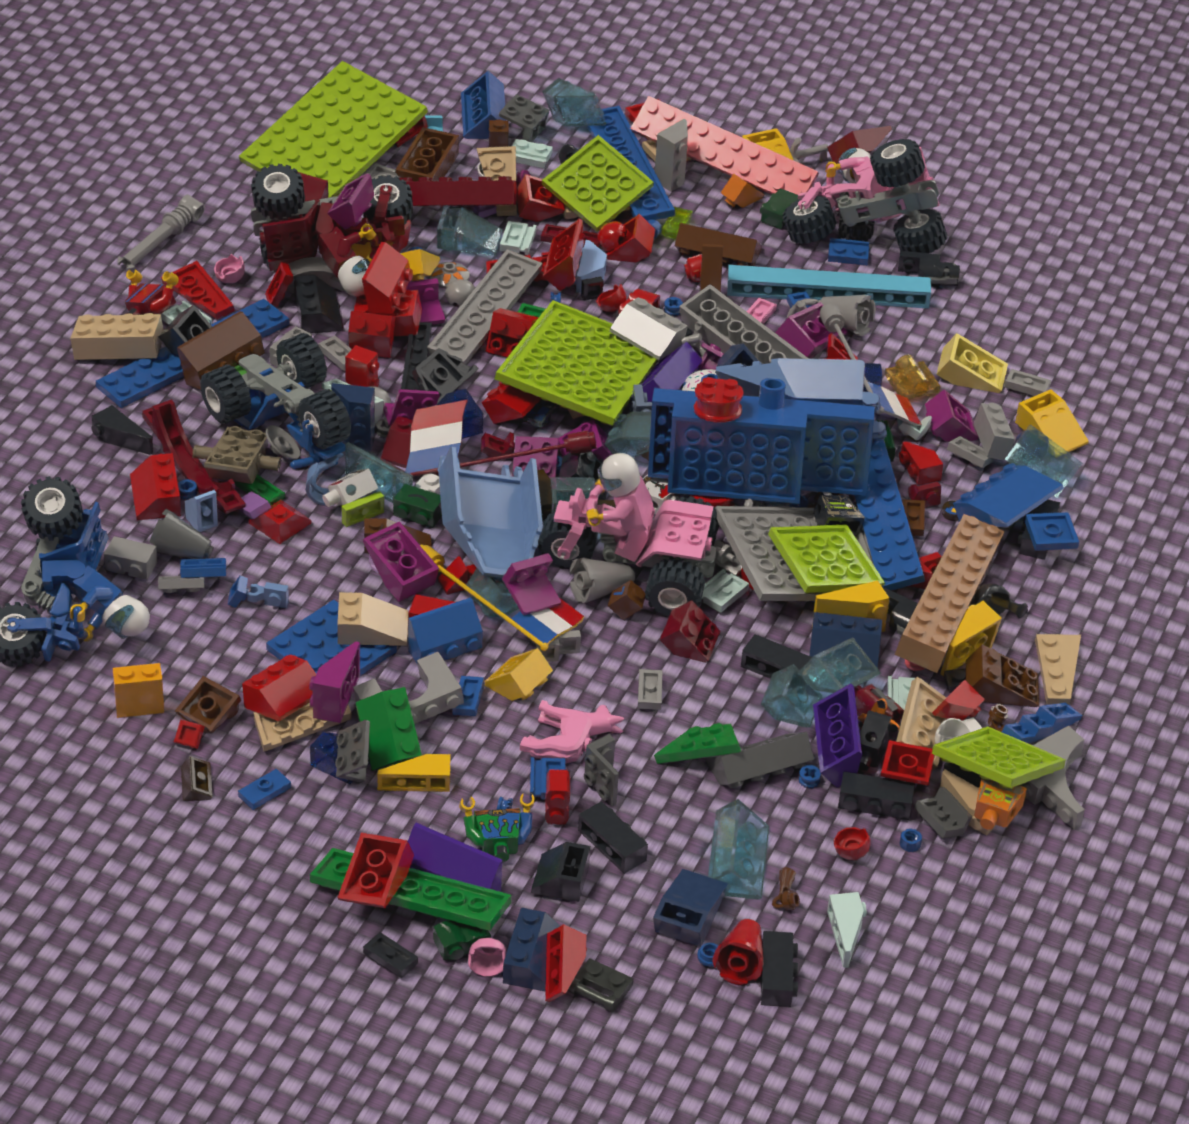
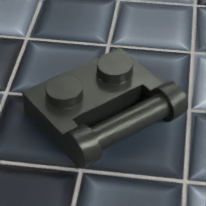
M589 958L575 976L568 992L574 995L578 993L604 1005L606 1010L613 1012L633 986L634 978Z

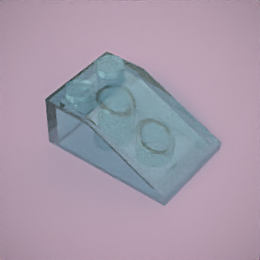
M633 411L626 415L621 414L618 417L605 443L612 454L625 453L633 458L649 451L651 412Z

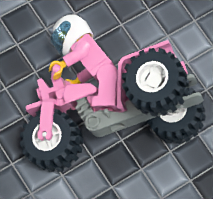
M911 139L887 142L878 147L871 156L863 149L851 148L839 158L838 164L835 162L827 163L825 169L827 173L826 186H821L820 182H816L814 187H811L808 192L798 194V200L785 209L782 217L790 239L795 243L799 242V244L816 242L825 238L835 229L837 222L832 210L834 206L836 211H840L843 222L849 227L865 221V224H869V221L882 223L905 214L897 220L898 222L894 224L893 228L900 251L932 253L941 248L948 238L940 212L930 209L940 206L937 198L939 196L937 184L934 178L929 176L922 148L919 147L916 141H911ZM836 170H839L844 180L848 183L835 185L834 177Z
M617 453L606 458L598 469L599 480L595 483L596 486L590 492L589 498L585 499L582 489L577 488L575 496L571 495L569 502L559 501L556 511L553 514H549L547 519H545L538 541L539 551H542L541 555L549 553L553 560L552 563L556 564L555 566H564V568L569 569L575 559H591L599 533L601 534V543H604L602 554L606 561L634 564L638 567H653L651 568L645 589V599L650 607H654L655 612H660L662 616L666 617L667 615L670 616L673 609L691 600L698 607L701 604L705 586L704 577H712L715 569L716 548L713 545L719 528V523L716 519L717 511L709 502H703L704 499H694V497L689 496L687 499L686 497H680V500H666L654 517L655 509L651 495L639 474L638 464L631 456L625 453ZM607 491L611 496H614L616 508L607 504L597 505L598 496Z

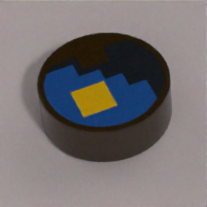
M947 501L943 504L942 515L944 518L951 521L959 520L953 505L956 501Z

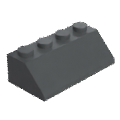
M807 732L788 733L740 747L741 752L705 757L708 767L719 784L729 785V788L743 785L742 781L749 778L751 782L764 779V774L771 772L772 775L785 773V768L793 766V769L802 768L807 765V761L814 760Z

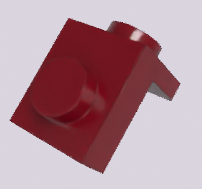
M486 432L481 438V452L490 457L512 454L514 452V434L509 432L505 440Z

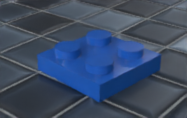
M1069 512L1026 514L1025 524L1035 551L1078 549L1079 539Z

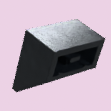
M569 452L562 458L557 485L575 494L577 488H581L584 496L589 498L590 492L596 486L595 483L602 477L601 468L603 464L592 452L571 455V452ZM607 490L598 496V500H606Z
M565 842L542 853L531 893L579 902L589 869L591 846Z

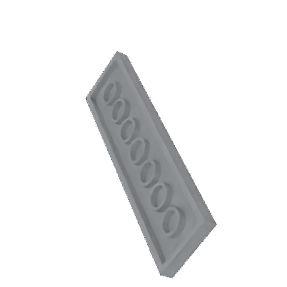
M507 249L428 345V353L432 354L440 348L452 356L461 358V363L466 365L488 338L493 311L499 308L510 310L541 272L543 263Z

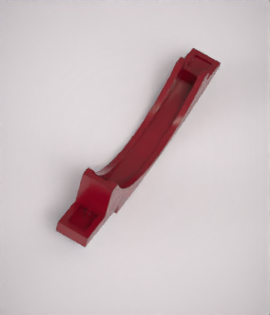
M172 399L142 411L143 419L163 444V452L165 454L173 453L175 467L186 479L196 482V490L201 495L215 490L217 508L225 514L246 506V503L235 490V482L232 479L222 482L216 478H209L205 467L199 459L193 458V449L185 435Z

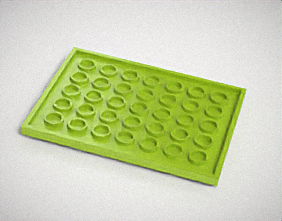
M341 61L239 155L240 162L261 172V168H268L271 164H274V166L283 164V166H291V169L295 168L300 173L328 180V198L337 197L346 184L359 178L426 115L428 109L427 106L350 64Z
M552 300L496 371L494 379L504 385H511L525 393H531L545 401L554 402L563 408L577 411L583 416H589L603 424L613 426L631 400L633 385H640L644 382L658 362V359L611 333L610 328L613 323Z

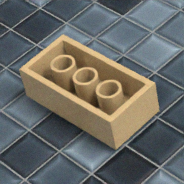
M87 314L79 316L70 338L74 360L157 358L162 345V341L158 336L164 331L161 314H105L103 316Z

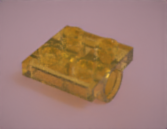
M904 355L896 361L895 367L885 368V376L898 395L910 399L940 392V384L925 362H916L912 355Z

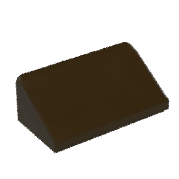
M188 756L181 766L183 801L211 800L213 795L210 762Z

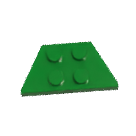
M716 723L710 727L701 728L695 726L690 728L658 751L654 757L656 763L659 764L739 753L741 749L732 725Z

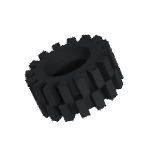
M840 215L838 233L841 235V238H846V240H864L867 242L874 234L875 221H869V224H865V221L858 222L856 225L849 227L843 222Z

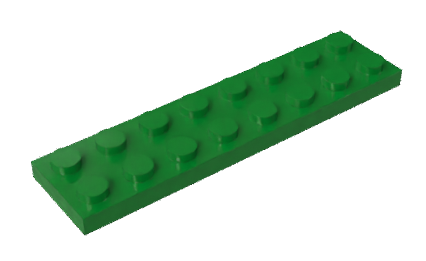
M332 848L310 873V883L340 890L353 853ZM409 868L407 877L388 904L491 931L512 903L511 894Z

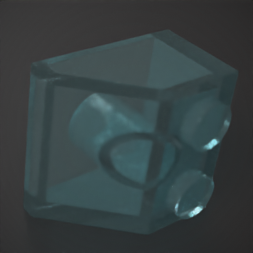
M476 568L466 584L468 587L505 615H509L519 609L502 578L482 575ZM470 595L479 604L485 615L500 617L473 595Z
M792 664L772 674L761 705L775 720L808 728L814 719L813 704L821 700L822 694Z

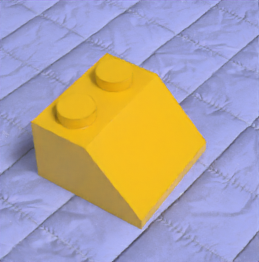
M536 648L510 657L485 680V686L511 701L519 698L525 700L534 693L533 689L535 687L541 686L548 680L547 676L553 669L540 650Z

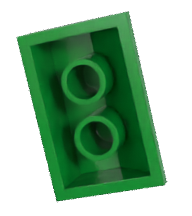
M405 687L382 691L355 703L359 721H370L368 758L371 771L380 770L422 756Z

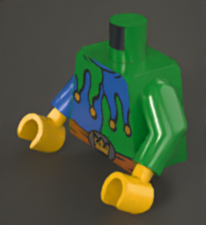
M523 794L520 796L523 812H521L520 808L474 811V815H472V809L475 806L474 798L470 797L471 807L464 806L462 798L459 808L462 812H465L463 820L467 838L476 847H480L481 851L495 855V857L502 859V862H506L510 857L509 854H516L518 852V845L524 844L531 833L533 813H530V808L535 803L533 794L532 801L529 804L523 802Z

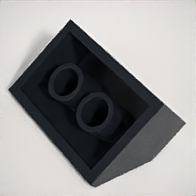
M315 275L294 277L295 301L300 329L309 333L343 331L335 289Z

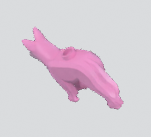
M542 700L539 705L541 714L538 722L560 729V735L550 736L541 740L531 735L523 737L520 743V751L529 752L531 756L539 759L565 758V763L575 762L582 756L583 752H586V745L591 743V736L605 732L623 733V730L616 726V724L622 722L624 718L612 715L606 705H600L595 712L589 713L575 709L553 707L547 701Z

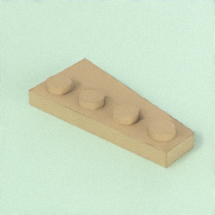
M516 146L477 148V154L485 177H492V180H498V176H510L512 180L516 181ZM495 205L497 207V216L517 215V205Z
M1036 634L1035 644L1047 705L1058 703L1070 705L1081 635Z
M310 703L281 721H276L254 712V722L264 752L340 724L313 718V708H310ZM349 704L341 723L351 720Z

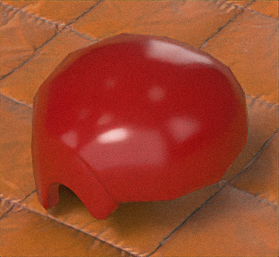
M618 221L606 223L601 227L597 234V239L605 252L619 246L618 238H625L626 228Z
M615 284L612 290L603 292L597 298L596 303L601 310L607 312L619 310L621 303H624L627 299L622 284H620V287Z
M844 828L833 839L836 852L846 860H858L864 857L871 845L870 836L864 828Z

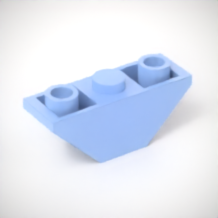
M586 240L584 248H582V256L578 263L579 268L575 275L576 280L573 283L577 284L576 292L581 293L583 279L601 276L604 281L606 273L607 254L590 240Z

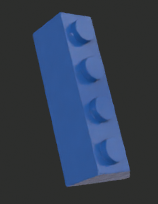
M487 71L461 92L463 137L465 139H489V120L499 119L506 121L499 117V112L505 107L504 84Z

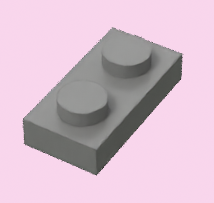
M336 336L318 343L322 353L345 371V356L352 349Z
M1011 369L1005 380L1004 387L1036 396L1049 390L1051 380Z
M961 436L950 441L947 450L953 452L959 458L972 462L976 467L983 468L994 461L993 458H987L982 447Z
M159 576L158 589H163V592L166 593L177 592V589L186 588L188 592L200 591V588H204L205 585L204 577L181 578V576Z
M639 669L638 709L661 710L662 670Z

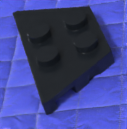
M438 348L412 371V375L420 391L439 392L440 397L437 403L439 405L479 368L475 365L469 367L461 363V358L452 356Z

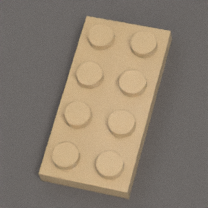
M916 677L911 682L896 742L933 749L936 730L947 719L934 716L932 712L946 697L919 677ZM936 755L934 758L933 770L938 767L940 757Z

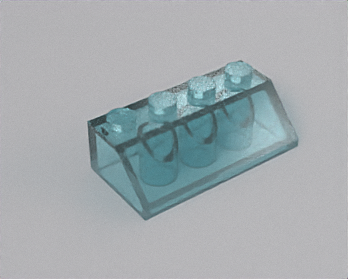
M739 799L716 810L708 877L729 883L724 896L759 900L762 898L769 825Z

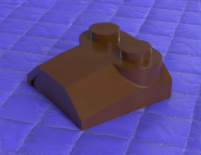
M202 676L177 707L175 713L185 721L205 726L203 732L212 734L226 719H230L238 713L239 703L242 700L238 694Z

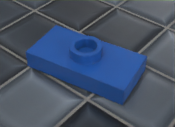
M274 769L238 790V797L254 810L290 789L291 781L279 770Z

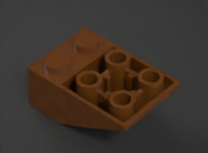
M983 644L966 659V681L985 699L984 702L1029 707L1039 706L1038 673L1033 669L1027 668L1014 659L1008 658L998 653L995 649H991Z

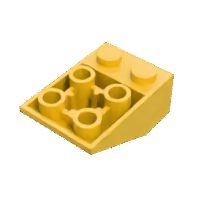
M777 128L742 136L744 139L793 160L787 142Z
M1050 389L1018 403L1015 423L1054 457L1057 458L1089 443L1066 402L1053 390Z

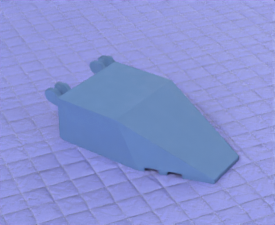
M771 359V363L768 364L754 361L752 366L743 367L741 363L716 367L718 379H734L738 381V385L743 388L744 396L759 397L760 382L763 379L772 378L785 382V399L875 406L876 412L881 409L880 397L876 393L863 392L865 362L863 360ZM874 421L872 435L874 441L885 439L887 431L885 430L886 426L884 423Z
M450 447L447 455L440 457L437 470L439 472L443 525L482 575L503 578L512 563L533 558L543 529L536 459L531 458L524 472L521 467L516 466L513 473L514 476L512 477L510 476L508 465L502 466L501 475L460 469L456 447Z

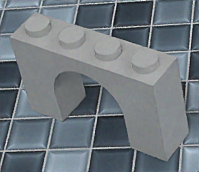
M439 652L417 660L419 675L425 683L427 690L419 698L409 701L414 724L464 703L462 688ZM375 678L353 687L356 702L382 692Z

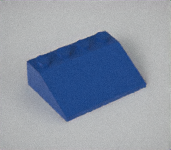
M1012 463L1004 466L1001 472L989 476V480L977 484L971 492L962 494L960 499L954 502L953 505L959 522L963 515L966 514L989 525L1008 527L1063 490L1064 486L1025 465H1015Z

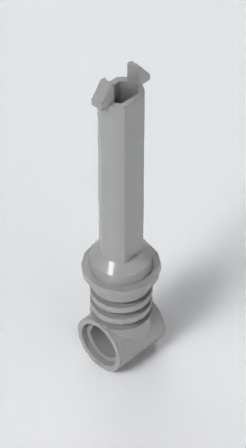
M189 194L185 195L180 200L178 207L171 213L167 212L163 215L162 224L122 258L118 257L117 265L119 266L123 263L126 266V271H133L139 261L171 234L179 235L187 224L191 221L199 220L205 211V205Z

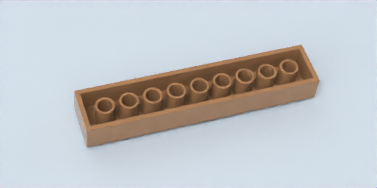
M963 515L901 636L894 655L933 672H938L965 612L971 605L974 595L997 552L1005 532L1004 530L982 522L973 516Z

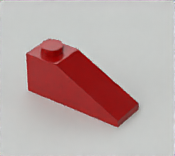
M564 924L547 933L545 1001L551 1002L566 994L586 958V934Z

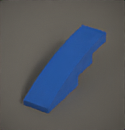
M1067 703L1039 706L1035 714L1022 715L1019 723L1006 724L1002 733L1026 743H1033L1074 724L1081 719L1082 715Z

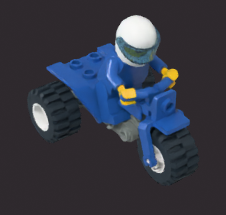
M49 476L44 481L41 478L36 480L37 484H30L28 486L29 491H25L23 494L24 499H21V509L26 524L34 535H39V538L36 540V552L21 587L26 603L21 606L20 602H15L14 605L6 603L5 608L0 607V662L4 664L7 661L9 666H13L14 663H17L18 666H23V662L26 661L30 664L33 662L32 658L38 659L40 657L39 651H42L45 661L50 662L57 645L66 651H71V649L78 651L80 648L78 638L84 639V642L90 641L93 638L92 631L94 629L98 630L102 622L105 623V627L121 639L141 634L149 624L150 614L148 608L141 601L129 595H123L118 587L96 571L109 539L107 531L101 527L99 502H95L91 510H83L75 486L70 485V482L66 479L62 482L61 477L51 479V476ZM71 594L77 596L82 604L74 605ZM30 605H37L39 609L42 607L43 611L47 610V613L53 616L50 618L41 617L34 607L30 608ZM90 608L95 613L85 629L83 628L85 610Z

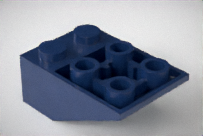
M682 869L663 895L653 916L655 932L701 947L729 883Z

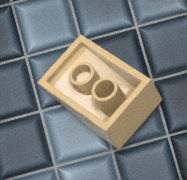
M339 592L338 644L351 645L356 641L360 642V645L407 646L408 610L364 593Z

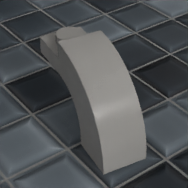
M321 257L303 258L289 264L293 273V281L288 286L287 292L295 294L294 277L303 275H315L329 286L344 291L340 280Z

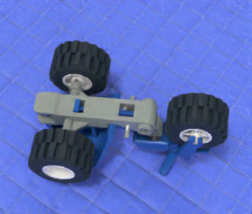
M300 333L279 342L276 350L277 368L266 363L257 354H252L239 360V365L247 371L242 376L231 365H224L201 376L200 388L204 403L208 411L219 423L226 424L234 420L246 430H252L263 425L265 421L285 412L290 415L294 422L287 424L289 433L311 455L308 458L292 461L290 463L291 468L297 469L311 466L347 450L346 445L342 441L350 437L351 423L343 402L330 389H324L317 393L307 389L325 381L327 376V366L322 350L309 334Z

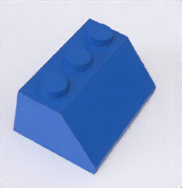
M471 597L409 618L408 652L416 663L417 660L439 652L445 661L482 648L483 630Z

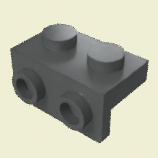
M940 787L934 798L917 800L914 807L942 838L964 835L972 819V815L945 787Z

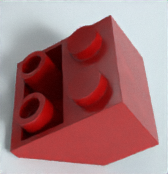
M502 308L493 311L486 352L508 357L539 317Z

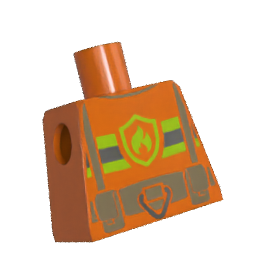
M981 778L974 813L975 818L980 819V825L987 830L993 829L995 825L1007 827L1023 807L1027 788L1019 785L1011 789L1003 788L996 781Z

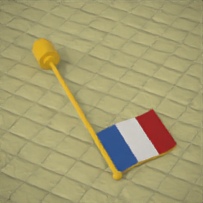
M420 545L439 567L438 572L444 573L539 645L541 651H547L549 644L553 640L578 626L584 619V615L561 598V603L558 606L523 615L520 611L514 617L509 618L444 569L445 559L441 554L429 545Z

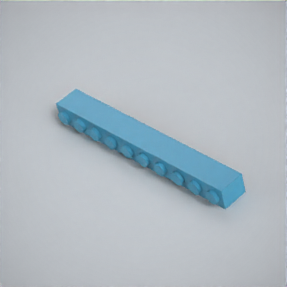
M729 265L727 296L787 299L788 294L806 291L811 299L819 301L823 297L869 295L871 296L870 299L874 300L875 305L929 309L931 279L928 277Z

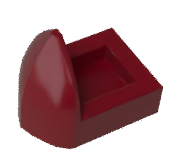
M939 482L920 486L912 484L908 487L910 499L924 500L925 508L941 504V485Z

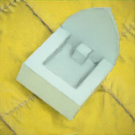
M928 416L921 420V427L911 425L897 418L898 429L904 435H910L915 440H920L927 432L932 417Z

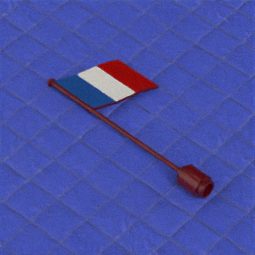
M468 400L416 410L411 426V444L406 471L401 474L403 480L409 477L438 472L439 459L441 456L447 455L450 447H456L458 458L462 444L463 415ZM588 430L568 434V439H564L565 444L460 463V468L566 448V452H571V455L592 452V449H597L594 431L588 432Z

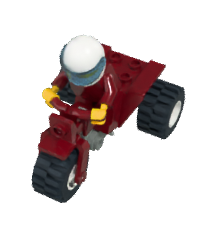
M271 164L268 168H261V172L258 171L252 179L251 189L256 208L251 209L252 222H254L255 236H260V248L264 264H267L270 271L276 272L281 262L290 264L299 259L316 257L319 245V253L322 255V259L340 280L343 289L352 296L360 297L365 295L362 278L379 248V244L386 242L392 247V244L395 243L394 236L405 234V224L407 220L411 219V214L413 213L411 187L409 184L406 185L405 180H400V177L397 176L394 178L391 175H387V177L378 176V179H371L374 190V197L370 201L372 203L371 207L363 213L364 218L356 227L351 226L344 230L327 214L338 196L305 201L302 176L295 168L291 169V166H283V164H278V166ZM367 242H370L371 252H369L366 259L356 256L352 245H365Z

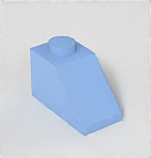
M215 490L185 501L186 519L199 532L218 526Z

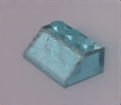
M1032 425L1027 426L1005 458L1010 464L1025 465L1063 484L1064 488L1083 464ZM1062 490L1054 496L1057 498L1059 494L1062 492Z
M349 442L345 444V476L353 471L369 468L378 486V489L372 492L380 491L384 495V499L393 503L394 497L404 483L413 486V475Z
M850 638L814 655L799 671L805 682L813 690L835 693L849 684H852L855 688L881 674L854 638Z

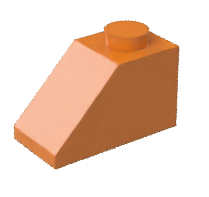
M734 173L721 191V194L726 196L724 201L733 207L737 204L744 208L765 196Z

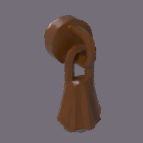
M1001 704L992 706L989 711L988 726L1002 732L1004 728L1002 723L1008 717V709Z
M784 867L779 871L780 891L779 895L772 900L773 908H784L789 911L794 910L800 905L798 893L790 890L796 872L791 868ZM780 899L782 904H776V901Z

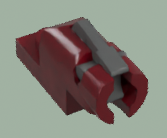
M857 683L852 684L855 692L857 716L863 713L867 714L869 710L871 711L876 701L884 698L887 701V709L883 715L890 716L891 720H894L897 724L900 723L904 710L893 699L885 696L873 684L864 688Z

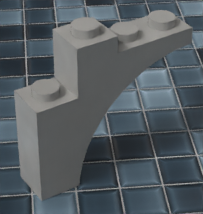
M1067 726L1033 745L1066 759L1064 768L1052 774L1028 781L1025 784H1020V786L1027 788L1025 798L1029 799L1034 805L1042 801L1063 822L1075 830L1082 825L1085 809L1070 792L1065 773L1069 766L1082 755L1085 739L1070 726Z

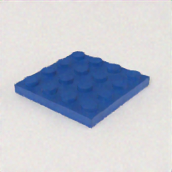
M332 600L266 643V650L279 660L287 655H295L306 660L317 674L319 667L350 646V644H338L339 603ZM360 645V676L396 653L397 645Z

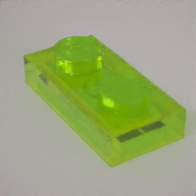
M674 207L675 216L668 217L662 228V235L676 238L680 223H690L693 217L692 210Z

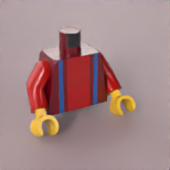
M136 269L134 273L131 270L127 271L126 277L131 281V285H129L128 298L125 300L126 308L129 311L126 314H162L176 303L172 287L178 283L179 278L173 272L166 271L162 276L163 281L167 285L141 283L137 286L142 280L141 273Z

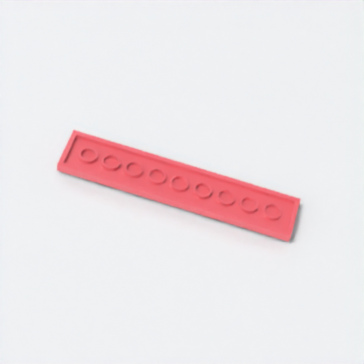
M648 96L630 128L632 132L657 143L658 133L682 119H686L688 129L687 157L732 176L734 173L750 185L770 194L776 193L780 188L797 195L808 192L819 175L818 171L650 96Z

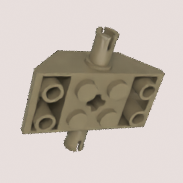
M237 426L227 427L213 448L196 444L193 448L194 459L206 460L204 467L209 478L232 479L235 482L252 484L261 468L279 471L281 467V457L265 456L268 439L266 433H263L261 430L250 431L243 430Z

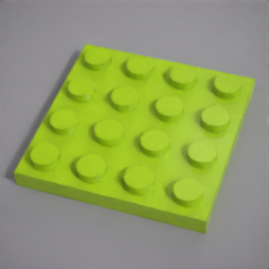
M599 135L542 179V185L596 232L654 185V182Z
M847 525L771 527L769 530V537L805 593L832 592L877 580L881 586L885 584Z
M988 726L935 744L932 754L941 757L942 761L957 764L962 770L973 771L980 774L981 778L996 781L1001 787L1008 789L1064 768L1066 759Z

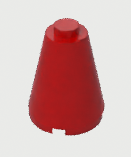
M752 919L741 920L716 948L713 955L714 968L718 969L720 976L724 980L733 984L743 985L747 984L750 980H756L761 975L764 962L760 925Z

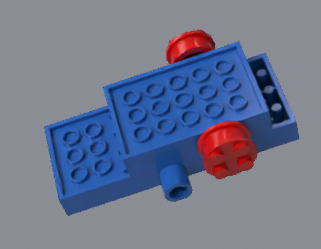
M711 377L703 378L702 382L695 387V391L654 388L648 477L668 479V493L689 494L694 499H704L703 502H709L714 507L735 506L732 502L734 498L800 504L801 490L867 496L875 406L785 399V382L772 378H766L760 382L759 397L744 396L743 388L734 379L724 380Z

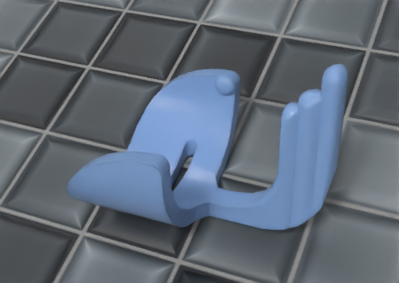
M343 453L315 463L309 468L305 490L307 496L313 502L326 506L322 496L330 491L329 489L319 487L316 484V479L322 471L334 466L343 457Z

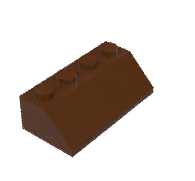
M422 127L395 169V173L400 178H413V181H419V177H431L433 181H439V177L446 176L459 155V135Z
M684 223L679 225L674 245L679 249V253L690 255L691 252L698 255L702 254L703 244L723 245L722 263L729 264V261L737 262L736 265L755 266L763 247L756 239Z
M241 311L177 347L186 385L200 390L201 376L224 365L236 367L239 365L240 359L252 354H257L258 356L265 354L260 333Z

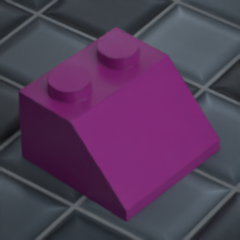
M366 173L346 184L327 213L344 230L351 226L356 227L362 220L361 215L372 205L370 201L374 197L371 175Z
M945 389L925 403L926 416L932 417L930 429L936 437L940 436L946 442H950L959 436L968 441H974L979 438L970 411Z

